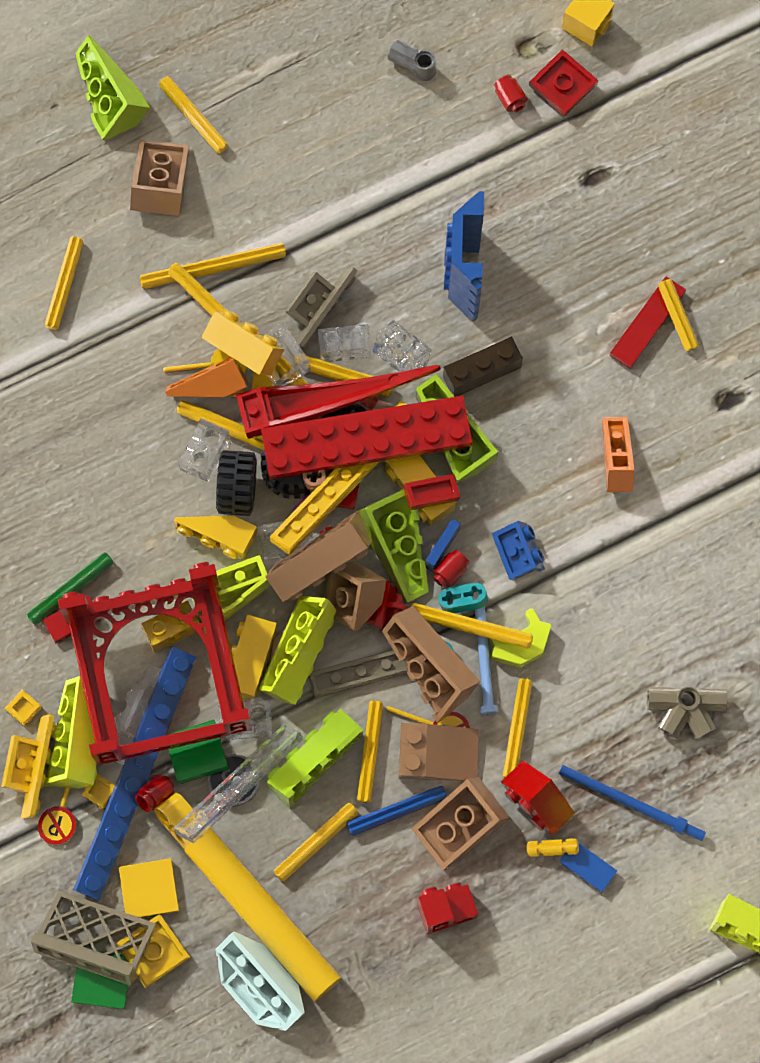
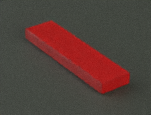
M665 276V278L662 281H665L670 278ZM672 280L679 299H681L686 293V289ZM657 287L610 352L609 356L631 369L670 315L659 287Z

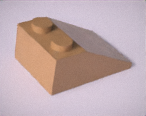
M140 139L131 187L130 210L180 216L189 145Z
M401 723L398 779L465 781L469 778L477 777L479 729L434 724Z
M475 777L465 780L411 829L440 867L445 870L492 835L510 817L480 778Z

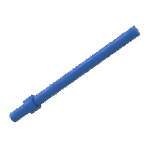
M562 765L559 775L672 827L674 832L681 835L685 833L703 841L706 832L688 824V820L680 816L678 818L673 817Z

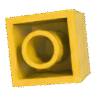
M573 0L564 12L562 29L593 47L600 35H603L612 21L615 3L611 0Z

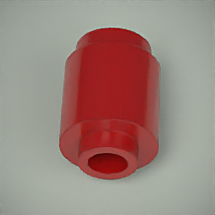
M505 75L495 82V93L507 112L513 111V113H517L526 106L525 103L528 98L515 78H512L511 75Z
M454 550L452 553L449 552L432 570L435 575L433 579L442 588L446 586L453 587L468 570L467 566L470 562L458 550Z
M156 775L138 790V794L135 796L136 803L145 812L154 810L174 794L173 782L167 776Z

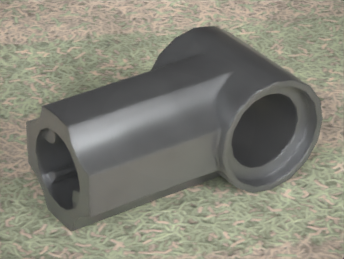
M397 40L391 46L388 60L413 72L419 80L428 81L435 76L436 63L432 52L427 50L420 51L400 40ZM421 64H429V65H430L429 67H426V68L420 67Z

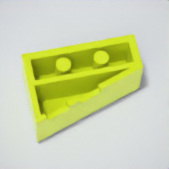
M260 555L216 571L220 586L218 594L224 620L229 619L270 586L269 581L265 577L267 572ZM200 610V612L198 613V616H201V615H202V611H201V610Z

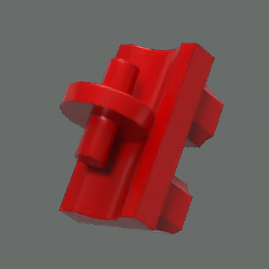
M386 581L382 605L365 622L367 625L377 627L381 632L393 615L408 609L407 605L402 604L403 596L397 594V588L392 586L390 581Z

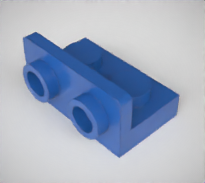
M516 521L491 533L509 580L514 581L535 570L542 571L545 569L543 553L536 547L534 542L535 533L529 524Z

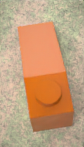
M229 357L167 386L165 393L167 396L226 397L228 395L236 397V394L245 392L244 388L247 387L248 380L239 362Z
M602 418L607 492H633L634 463L628 418Z

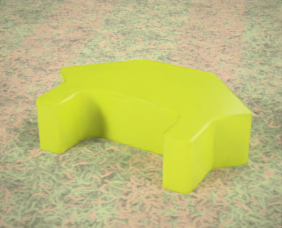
M529 609L525 613V619L529 627L522 631L532 634L533 642L531 647L527 649L488 638L494 648L491 660L517 668L537 660L543 656L551 624L540 621L534 609Z

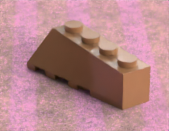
M414 606L393 615L382 632L398 659L404 660L407 665V674L411 681L416 680L423 693L420 696L425 704L429 703L435 714L432 716L437 723L463 703L480 683L479 679Z

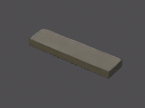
M389 650L312 671L308 677L314 699L405 675L408 669L404 660H399L394 650Z

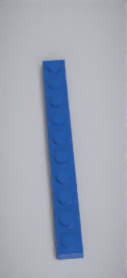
M170 647L132 743L166 735L196 660L195 656L176 647ZM159 752L125 759L73 891L92 899L100 900L138 804L136 803L135 796L138 794V790L147 783Z

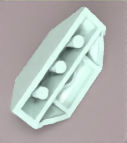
M234 931L215 949L216 956L218 957L221 984L256 1024L286 1031L305 1013L299 985L263 944Z

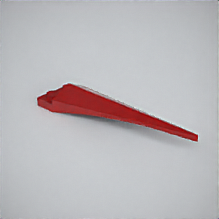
M432 365L352 380L258 387L236 394L245 433L247 438L250 439L262 435L261 428L310 421L438 372L441 368L440 365Z

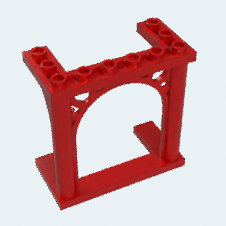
M202 562L193 565L194 569H189L190 581L181 578L171 581V585L160 587V584H154L145 587V591L135 593L134 590H128L119 593L120 597L109 599V596H101L95 598L94 602L89 604L85 595L79 594V592L66 593L62 599H57L59 609L71 630L95 743L89 744L91 756L98 766L252 730L248 708H244L218 594L220 586L215 564L209 565V562ZM186 598H193L195 600L194 609L189 614H181L179 608L182 601ZM174 600H176L174 608H164V604L166 602L167 604H171ZM146 606L148 608L147 612L142 613L140 611L141 607ZM201 610L202 615L199 618L202 620V623H195L193 618ZM120 612L125 614L124 619L120 621H116L115 618L111 615L114 614L119 616L121 615ZM150 615H166L177 618L191 626L205 644L223 722L120 746L104 672L105 656L108 647L115 635L124 626L138 618ZM98 618L108 619L112 623V630L107 633L99 631L95 627V621ZM93 635L104 639V643L97 647L98 640H94Z

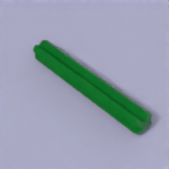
M106 552L102 553L27 613L28 619L34 625L39 624L44 618L59 608L57 599H62L66 593L79 592L113 565L112 558Z

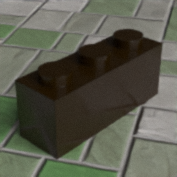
M511 336L444 366L443 379L454 397L460 396L520 369L523 357Z

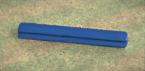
M443 786L435 787L351 820L347 823V827L352 836L441 802L447 797L446 791Z

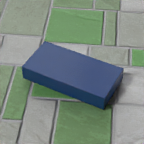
M454 519L449 522L426 559L425 565L428 570L432 571L439 564L460 531L461 523Z
M580 843L577 854L568 855L565 852L559 860L560 864L601 893L617 872L615 868Z

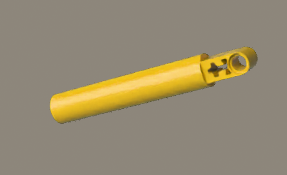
M174 793L154 809L159 821L185 849L184 852L314 1002L322 998L342 979L216 832L207 826L180 794Z

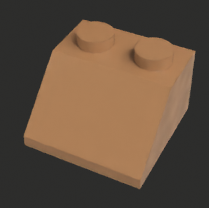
M352 561L345 562L347 566L336 574L332 571L329 572L325 598L337 610L334 619L349 629L358 631L382 605L386 579Z

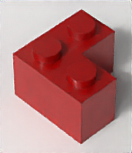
M525 761L518 764L501 781L507 790L504 793L505 796L513 804L518 802L526 813L533 816L531 822L540 831L545 829L554 835L575 814L552 779Z
M460 882L447 886L446 891H444V888L437 890L436 887H431L421 891L422 895L417 900V907L427 935L478 917L468 884L462 886Z

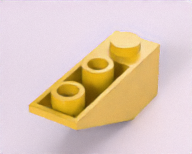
M236 516L176 517L174 519L175 528H177L178 533L188 538L194 536L200 539V543L208 548L213 549L215 546L224 550L223 554L235 560L237 557L245 559L258 534L257 526Z

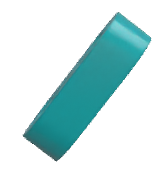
M470 583L444 589L440 592L438 601L443 611L460 613L484 607L488 602V594L482 584ZM478 592V599L474 600V593ZM449 597L454 598L451 605H448Z

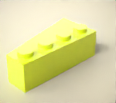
M728 894L722 901L710 930L760 953V909Z

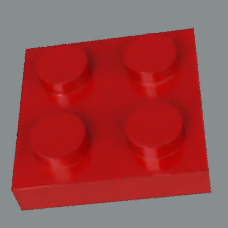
M563 49L529 81V86L564 117L598 85V79Z

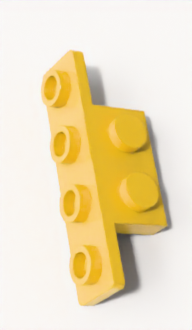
M48 714L40 718L36 740L17 735L11 736L1 787L25 793L21 819L34 818L40 809V799L38 798L46 778L45 774H43L44 767L50 758V748L48 746L50 738L53 737L55 732L54 715Z

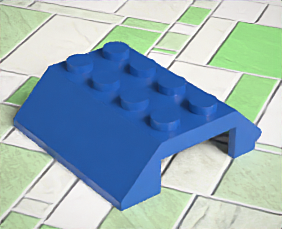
M484 191L476 193L453 214L452 223H447L445 243L444 290H448V299L472 321L477 320L482 289V282L480 280H482L483 263H462V252L479 253L484 217Z

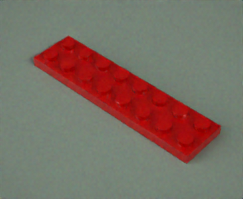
M463 395L261 428L269 479L472 446Z

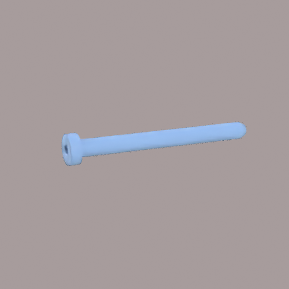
M485 606L475 609L477 620L486 622ZM477 635L483 706L480 707V715L498 714V706L493 703L488 638Z

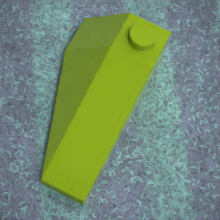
M87 36L75 54L81 78L86 80L88 88L86 98L88 102H91L93 113L91 114L92 122L102 140H107L137 126L150 107L136 85L94 38Z
M404 490L357 510L363 518L371 539L372 548L400 595L403 596L404 602L408 603L428 593L426 565L421 548L423 541L418 524L420 520L418 509L410 510Z

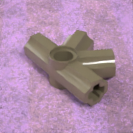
M648 687L647 710L667 711L657 728L675 739L678 738L686 723L695 739L710 733L716 727L707 712L727 711V689ZM687 693L692 696V706L682 704V694Z

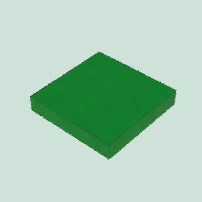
M213 719L170 734L213 725L216 722ZM220 738L169 749L179 785L229 769Z
M119 954L121 960L126 961L123 955ZM76 967L71 1003L125 1010L128 985Z

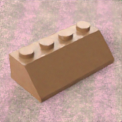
M357 511L271 568L265 577L282 602L289 598L294 601L305 593L303 589L310 584L313 588L326 579L324 576L332 571L336 574L347 566L346 561L351 558L358 560L368 553L367 548L371 544V539L360 512Z

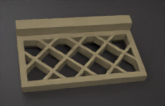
M58 890L39 932H35L31 944L34 952L133 986L136 979L135 973L157 926L156 923ZM64 900L73 903L75 910L60 915L58 908L61 901ZM88 910L97 911L99 918L85 924L81 913ZM78 915L82 925L67 931L63 921ZM113 918L120 919L123 927L109 932L105 922ZM57 923L61 924L64 933L55 937L46 934L50 926ZM102 923L106 934L91 939L87 929ZM138 926L147 929L145 935L136 940H133L129 931ZM85 931L88 938L87 942L80 945L72 943L70 936ZM126 932L130 942L116 948L112 937ZM109 939L113 949L105 953L97 952L94 945ZM133 948L136 955L133 962L129 963L121 960L118 953Z

